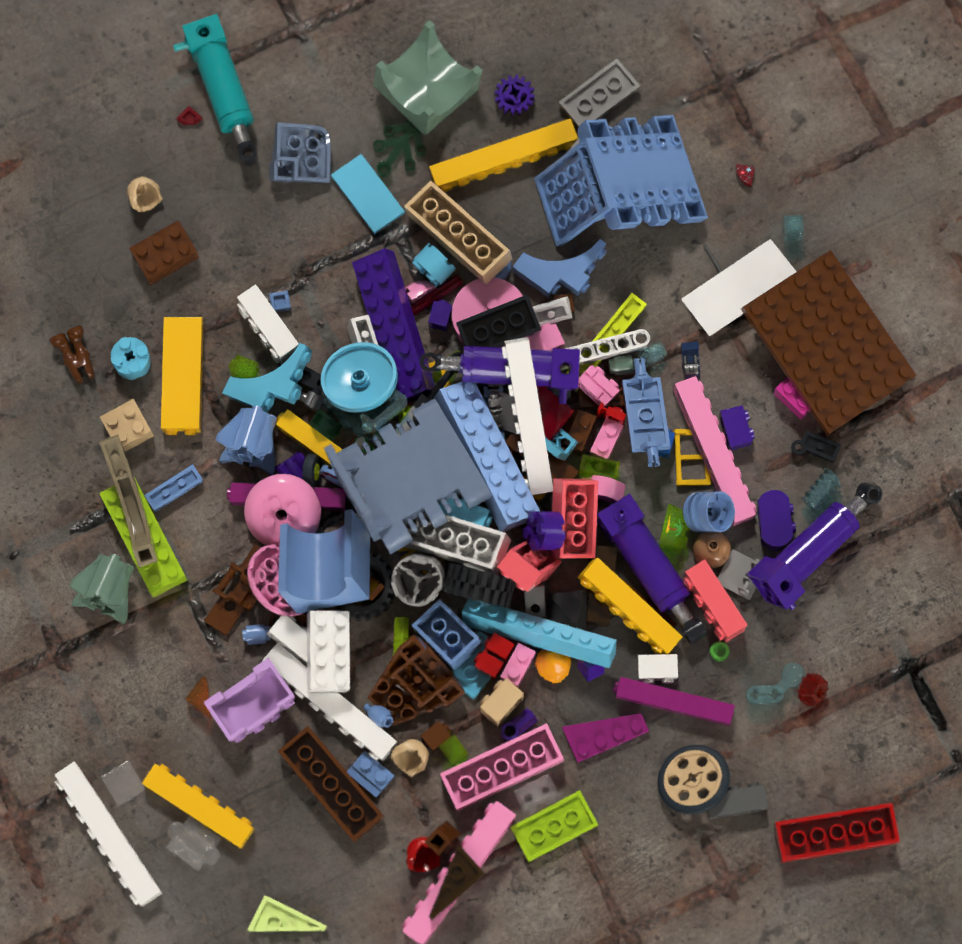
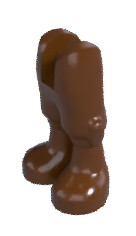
M76 326L67 331L76 354L72 353L64 333L57 334L49 339L50 344L55 348H59L62 352L64 365L68 367L78 384L83 383L81 374L78 371V368L82 366L85 367V371L90 379L95 377L89 357L90 353L82 343L84 334L82 326Z

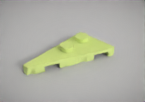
M264 896L248 931H325L327 926L270 897Z

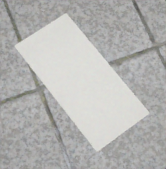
M769 239L681 300L707 334L711 336L744 314L741 310L743 306L796 273V270L772 240Z

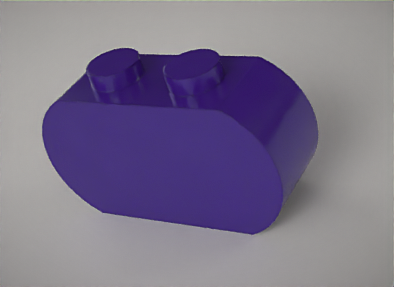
M769 490L761 495L757 503L760 540L770 550H781L790 543L793 534H796L795 522L791 521V515H794L793 503L790 504L789 497L779 490Z

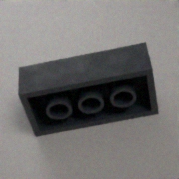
M528 294L456 322L464 346L502 348L505 347L504 341L528 338L542 331Z

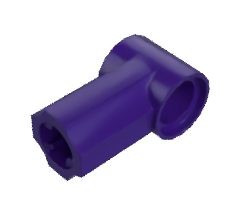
M526 708L510 722L504 724L500 733L502 740L508 742L519 737L538 722L537 718L531 710ZM508 728L513 729L515 735L508 737L504 731Z

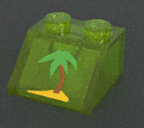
M668 504L659 545L663 550L681 553L682 548L686 549L687 546L686 530L690 531L684 521L683 509Z

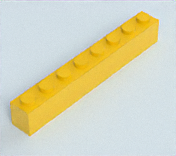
M570 118L429 166L430 175L433 183L443 192H447L454 186H465L472 180H483L487 178V175L493 173L500 174L510 167L518 168L525 162H536L540 157L556 155L558 151L563 149L569 150L578 140V136Z

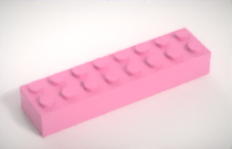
M498 801L495 804H489L484 811V815H486L484 819H479L473 826L474 833L471 837L467 835L461 843V847L480 868L516 819V814ZM453 854L452 857L450 858V860H449L450 862H449V863H451V861H452V859H453V857H454V854ZM445 867L438 875L439 881L437 884L434 885L432 883L426 891L427 898L424 902L420 900L414 908L416 912L412 918L408 916L402 925L404 928L403 933L418 944L427 943L458 900L456 899L434 920L429 918L433 904L448 871Z

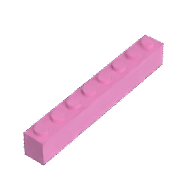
M695 376L676 383L672 390L693 434L692 436L700 455H702L716 491L727 493L734 503L735 517L731 526L734 527L752 520L756 516V506L753 502H750L748 488L745 484L743 485L740 479L742 477L740 469L735 467L733 453L730 449H727L725 444L727 442L726 437L718 428L719 421L716 415H713L711 412L710 400L704 396L702 382L698 381Z

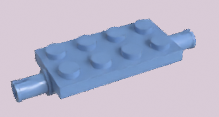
M639 358L633 360L635 368L634 378L622 380L631 452L646 451L648 466L653 467L652 463H654V467L660 465L658 450H670L661 378L650 377L646 372L645 359L641 358L639 364Z

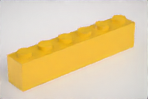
M599 558L592 560L578 576L581 580L580 583L586 589H591L600 602H605L614 615L620 616L628 628L634 629L642 641L648 642L652 646L651 649L657 655L669 654L683 637Z
M162 763L160 766L154 764L142 782L145 787L240 849L243 848L255 830L251 826V821L245 817L239 819L235 816L236 812L228 806L225 809L218 805L220 801L210 795L207 798L202 795V789L196 785L190 787L186 784L187 780L179 774L176 777L170 774L171 769Z

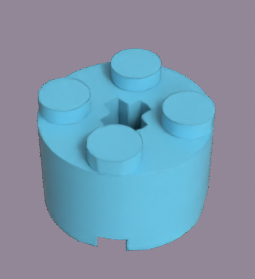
M430 243L416 255L412 262L421 274L427 273L426 277L436 287L441 285L456 270L452 263L449 264L448 259Z
M123 337L112 348L111 362L121 377L135 380L147 374L151 367V356L146 345L141 340L133 337Z

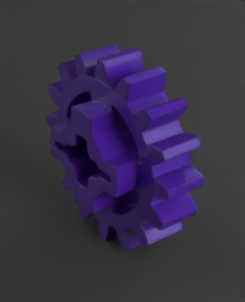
M509 75L507 81L503 78L501 79L502 85H496L497 90L494 92V96H496L495 103H499V109L504 108L505 114L511 111V116L515 112L521 115V110L527 112V106L532 107L533 102L531 100L535 99V95L532 94L534 93V88H529L531 82L525 83V77H522L520 80L518 75H515L514 79ZM512 90H513V92L515 93V95L517 96V100H516V98L514 97V95H512Z

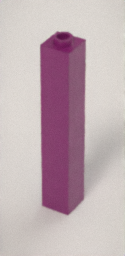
M231 483V488H227V499L230 500L231 505L245 506L247 496L256 484ZM312 487L320 501L321 510L346 511L347 495L343 489Z
M620 677L619 682L615 681L613 692L616 693V699L725 726H730L735 707L733 704Z

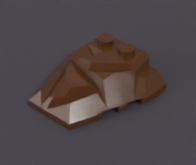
M413 634L398 647L368 695V699L373 705L383 706L388 709L393 718L392 726L414 719L419 714L430 713L435 708L452 704L465 693V690L456 679L453 670L426 641L423 642L418 636Z

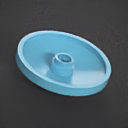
M367 342L349 344L337 350L326 361L321 373L322 389L329 402L343 411L354 413L369 411L383 404L392 395L398 381L397 367L391 354L383 347Z

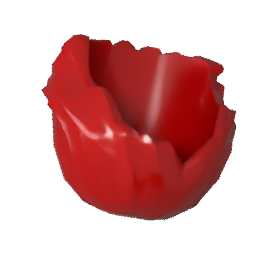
M428 837L415 838L407 846L406 864L411 872H425L441 865L440 855L438 856L424 843Z

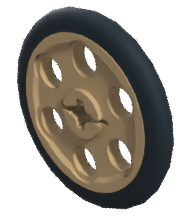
M704 745L685 746L674 751L662 764L658 774V791L665 804L676 812L683 814L703 813L716 806L726 794L730 783V771L725 758L713 748ZM706 758L708 760L707 764L704 767H699L698 761ZM681 761H688V766L685 769L679 768ZM711 773H716L718 778L713 782L708 781V776ZM692 776H694L697 780L694 783L693 781H691ZM674 777H678L679 783L675 786H671L669 784L670 780ZM702 790H708L709 794L706 798H699V793ZM688 792L689 798L685 801L680 800L681 793Z

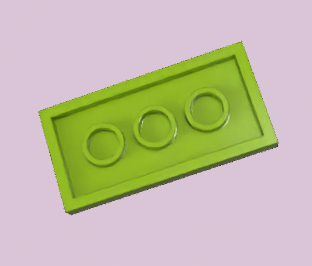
M579 790L510 828L528 862H531L597 827L598 823Z

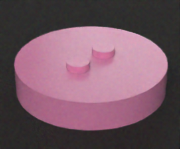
M495 277L487 285L480 279H476L464 286L457 294L452 306V324L459 340L463 343L456 322L522 297L521 292L511 283Z

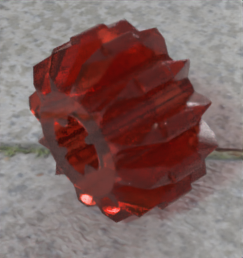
M808 673L806 677H802V682L796 691L799 693L797 698L807 706L818 707L820 702L824 701V697L827 696L826 692L829 690L827 687L828 681L817 673Z

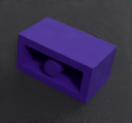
M743 405L721 410L719 417L728 449L736 450L751 446L755 436L753 429L748 426V421H750L748 411L744 410Z

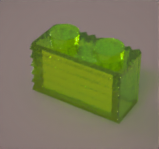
M584 454L582 455L578 477L597 475L617 480L620 462L612 461L611 459H601L596 456H586Z

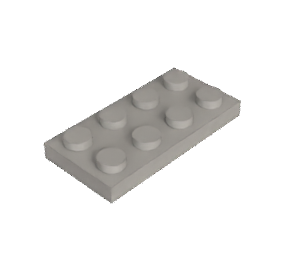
M615 59L559 101V105L576 126L579 127L586 120H597L603 117L640 89V85L622 63Z

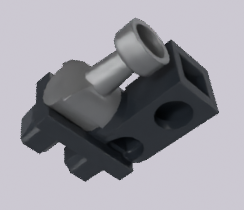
M305 366L303 376L297 384L309 389L307 394L301 392L298 400L305 403L306 408L315 414L320 415L322 413L330 416L334 405L326 402L328 399L322 389L321 374Z

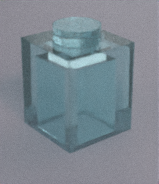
M803 215L783 217V241L802 240L804 235Z

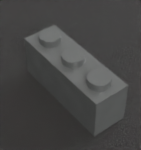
M759 782L747 784V788L740 789V786L728 787V791L722 800L707 811L709 820L767 810L768 802L765 786H759Z

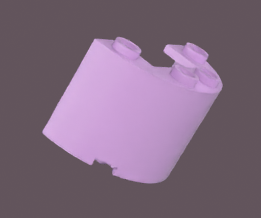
M269 658L255 666L253 673L224 693L219 691L204 702L229 741L238 743L253 731L255 734L265 728L264 724L269 721L272 723L281 717L280 713L295 703L293 701L295 699L294 694Z

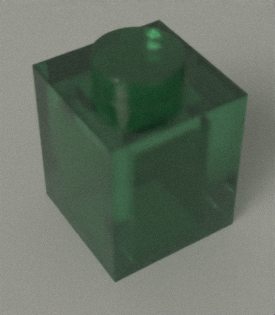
M321 409L317 411L308 423L330 441L339 435L343 427Z

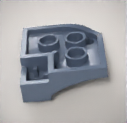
M275 123L269 181L330 183L331 147L330 136L326 129L315 125ZM315 134H318V135H319V137H320L319 140H318V138L315 137Z

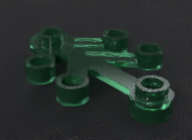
M408 119L403 124L386 125L383 129L386 137H392L396 132H406L402 137L374 141L373 148L376 152H382L384 148L395 146L386 161H381L377 164V174L380 177H388L392 172L391 166L402 150L405 157V169L409 172L415 170L416 163L412 158L409 140L414 136L416 143L415 154L419 157L424 156L426 147L422 143L421 131L418 128H413L412 123ZM387 129L393 130L391 133H386ZM376 144H382L381 148H376L375 146ZM423 148L424 151L419 153L417 152V149ZM413 163V167L409 168L407 164ZM386 168L388 171L386 173H382L381 169Z

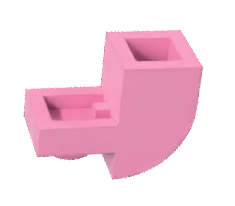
M597 475L582 477V479L598 481V498L607 503H615L624 496L626 484L618 480Z

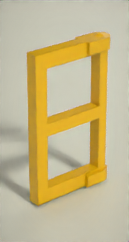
M675 429L676 486H710L711 477L705 464V479L682 480L681 461L703 460L702 455H681L680 436H692L693 434L690 429Z

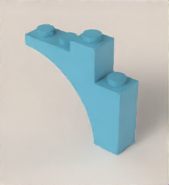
M299 343L290 358L276 370L266 375L249 379L230 376L222 393L229 399L250 408L254 405L260 406L266 413L273 407L275 397L294 405L296 400L300 398L302 387L297 383L302 378L303 370L311 360L313 351L306 345Z

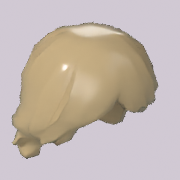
M138 177L131 181L127 187V197L130 205L138 212L150 211L162 200L159 185L149 178Z
M408 739L394 748L390 758L393 759L392 761L401 771L414 777V775L425 770L429 753L422 742Z

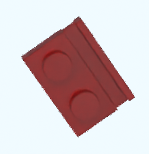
M603 403L600 404L597 411L598 420L600 417L603 419L607 417L622 425L625 424L626 414L624 410L616 406L613 408L609 406L607 409L603 407Z

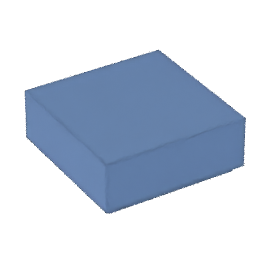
M288 290L269 294L271 306L276 313L291 310Z

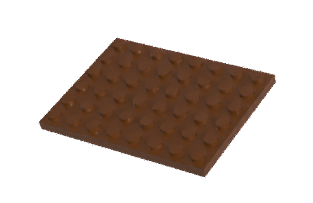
M831 250L741 308L826 435H829L917 376Z

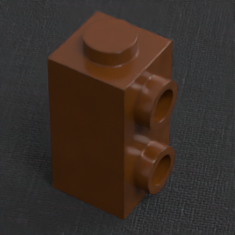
M446 821L437 827L424 843L439 856L443 852L447 854L450 850H453L460 842L458 838L462 834Z

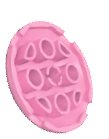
M275 474L260 480L251 489L245 502L244 516L248 529L262 544L266 546L276 545V547H280V525L288 523L296 530L315 534L321 520V504L314 492L315 490L303 479L290 474ZM280 509L285 510L287 516L280 517L277 511Z
M267 545L260 548L251 557L247 570L248 582L253 594L265 608L273 613L282 616L303 614H297L278 592L280 547Z

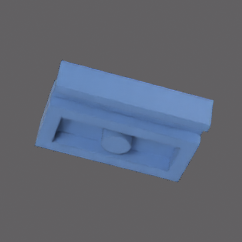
M366 751L359 756L347 771L356 782L375 798L395 777L378 761L368 755Z

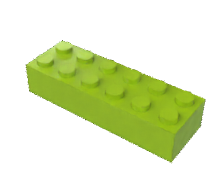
M136 481L152 532L158 560L141 567L138 566L132 550V542L125 514L114 485L99 494L152 597L154 598L187 581L175 554Z

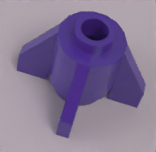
M298 451L274 468L278 474H290L303 479L302 473L305 457Z

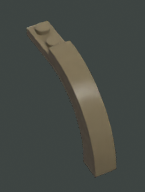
M118 435L100 440L103 454L125 514L132 542V550L137 564L141 567L158 561L148 518Z

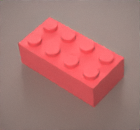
M553 479L552 511L559 512L563 516L565 525H562V531L566 532L562 547L551 550L550 556L557 558H595L598 504L597 480Z
M526 540L511 548L497 567L501 570L500 572L503 576L515 581V585L520 590L528 592L548 580L562 561L557 557L550 556L551 552L548 550H532Z
M706 560L685 571L683 582L694 595L693 601L698 608L702 607L705 612L703 616L707 623L713 624L716 629L714 630L716 637L720 641L723 640L724 643H727L743 633L747 623Z

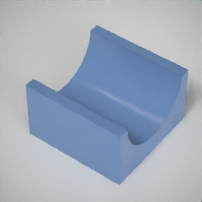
M352 509L345 511V524L341 528L328 533H306L292 528L288 523L280 525L278 592L297 614L369 599L370 534Z

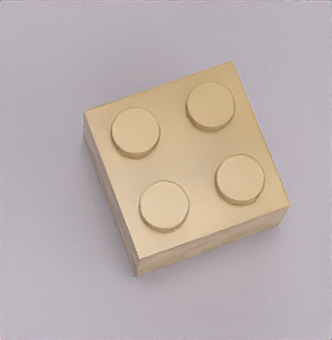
M134 399L100 416L110 437L119 436L124 452L154 437Z
M507 678L504 681L500 680L493 687L494 691L491 696L487 694L480 702V713L497 728L524 700V693Z

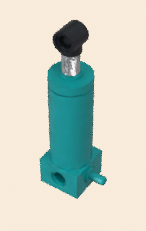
M218 14L182 25L185 41L173 45L174 51L178 52L187 48L191 52L221 132L234 134L240 161L245 166H253L258 161V152L253 141L249 138L246 127L254 122V117L229 52L226 36ZM248 151L253 153V155L250 157L244 156V154Z

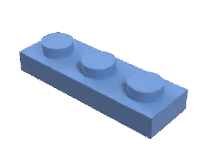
M192 464L144 496L154 512H157L204 481Z

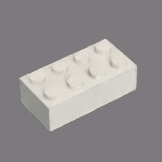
M255 284L237 297L239 302L237 306L244 319L248 318L249 326L255 334L259 333L258 335L263 346L266 349L270 348L269 351L277 364L280 362L282 365L294 353L299 343Z
M309 611L307 613V692H347L350 690L349 611Z

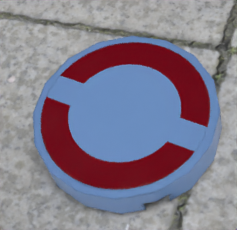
M328 465L322 466L319 471L320 476L336 488L343 489L333 468L330 470Z

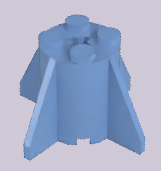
M254 405L252 408H241L240 412L217 433L215 440L226 447L221 454L219 462L235 461L242 465L243 462L250 463V467H258L267 474L274 475L273 430L277 417L267 414L260 406Z

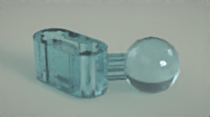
M788 663L783 667L781 671L782 679L776 685L751 686L746 692V700L752 705L778 704L790 687H798L803 684L806 677L804 668L798 663ZM754 690L757 694L761 695L757 697V700H754V698L749 695L752 694ZM773 690H776V693L780 695L777 696L776 700L773 699V696L768 695Z

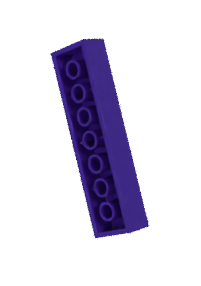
M383 248L352 262L377 343L391 354L397 367L398 381L392 393L394 403L406 405L416 401L421 394L428 396L435 387L431 372H425L420 367V358L425 354L395 253ZM425 358L424 365L430 368L427 358Z

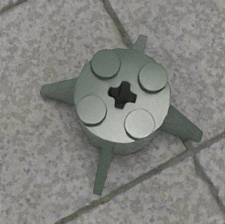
M98 554L94 562L72 579L69 587L78 594L73 599L71 605L73 607H88L93 611L96 608L101 609V614L109 615L119 623L125 624L128 617V585L134 567L122 562L121 557L118 555L110 554L109 557Z

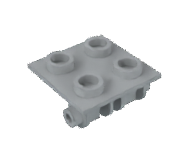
M492 389L490 396H488V409L497 427L516 433L514 423L518 422L517 415H513L511 404H514V397Z
M732 549L730 557L724 564L717 579L724 588L750 600L756 587L747 573L761 560H753Z

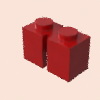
M494 633L492 637L488 636L483 645L486 647L483 653L479 652L473 662L476 663V670L496 680L504 666V662L508 660L514 650L515 644Z

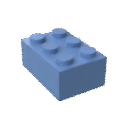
M440 599L411 625L414 632L424 642L426 641L453 671L482 646L480 638Z

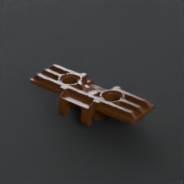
M256 544L240 567L233 562L230 563L229 570L217 588L212 590L213 593L219 596V599L204 622L226 636L245 609L251 611L257 601L246 576L251 557L261 548ZM238 572L241 574L240 581L233 591H230L228 595L224 594L223 591L235 573ZM228 601L235 602L236 607L233 611L225 609V604Z

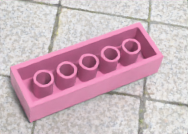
M545 724L441 773L440 777L458 812L562 763L564 758L548 725Z

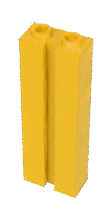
M164 317L161 430L166 435H177L178 431H185V435L201 433L204 328L202 317Z

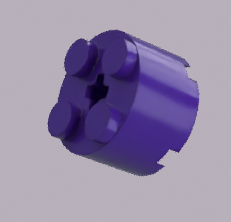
M556 511L529 512L527 525L523 529V537L527 539L532 550H556L562 547L566 532L562 531V525H565L563 516Z

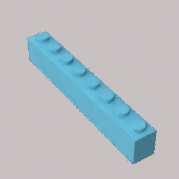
M468 598L462 611V621L470 628L491 634L496 633L504 638L606 668H610L616 654L615 639L506 607Z

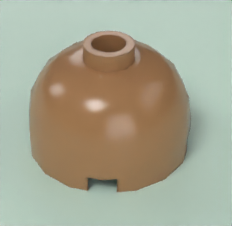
M703 532L694 541L693 555L697 563L706 560L711 569L723 566L729 559L731 544L727 536L722 532Z

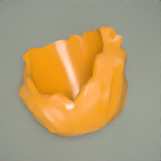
M543 649L538 653L534 664L540 676L544 677L545 680L551 681L553 684L561 683L568 676L571 657Z

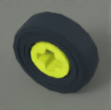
M309 454L306 456L303 464V480L311 487H319L322 478L319 474L322 461L319 455Z

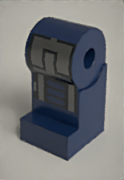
M698 342L681 343L680 351L684 379L695 376L700 378Z

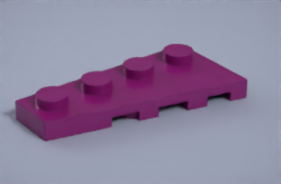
M641 713L562 727L577 763L649 732Z

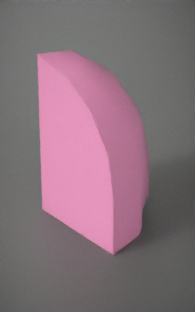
M418 280L405 287L409 301L412 304L437 288L426 280Z

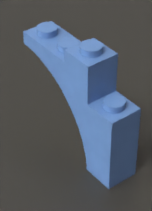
M600 239L585 253L562 261L541 260L523 252L512 266V272L548 298L551 294L555 295L561 287L559 284L576 296H579L581 292L585 293L589 288L590 277L587 274L593 271L595 268L594 263L597 259L601 260L606 254V243Z

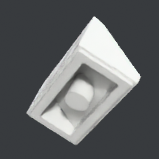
M568 297L533 306L540 327L547 323L552 324L572 318Z

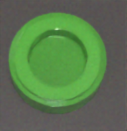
M717 641L710 648V656L715 661H724L729 655V647L726 643Z

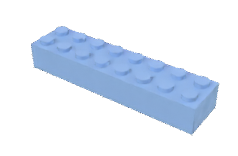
M461 381L440 389L434 398L491 492L492 497L485 500V503L499 531L505 532L527 523L529 512L540 510L476 383Z

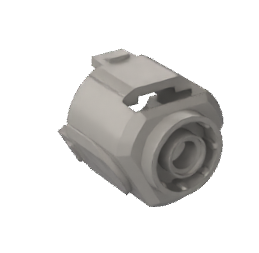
M417 552L410 553L393 570L391 585L395 596H398L401 601L411 606L429 604L444 587L447 569L444 562L433 555ZM425 570L427 574H419V571ZM400 575L403 576L408 591L405 590Z

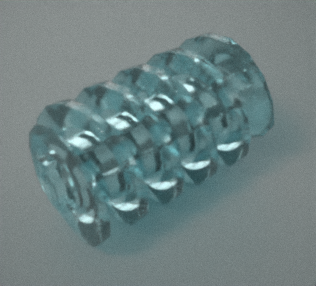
M824 469V474L821 473L819 479L814 481L815 485H811L810 491H806L805 497H801V500L814 510L822 511L823 509L820 504L827 505L828 503L825 498L832 499L830 492L837 493L834 486L839 488L842 486L837 475L829 469Z

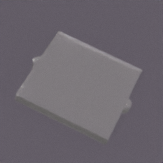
M129 760L117 768L113 767L112 771L101 777L118 807L130 799L134 800L135 796L146 790Z

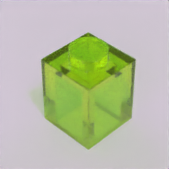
M237 354L236 358H232L228 369H230L232 377L249 379L256 377L259 364L254 360Z
M455 734L439 745V749L452 767L468 761L466 757L469 756V753Z

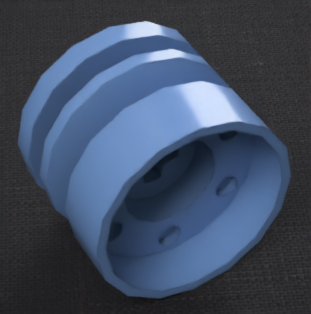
M721 491L692 493L684 503V521L687 527L694 532L726 531L734 521V503L727 493Z

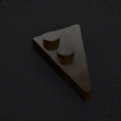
M461 845L457 846L429 915L431 920H434L485 875Z

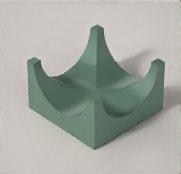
M429 20L424 24L419 37L402 56L388 65L382 60L376 65L373 86L426 135L478 91L482 69L479 66L467 69L457 63L441 45L436 35L435 24Z

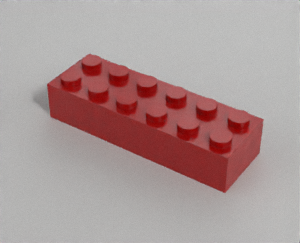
M893 803L778 821L773 824L780 863L895 845L900 842Z

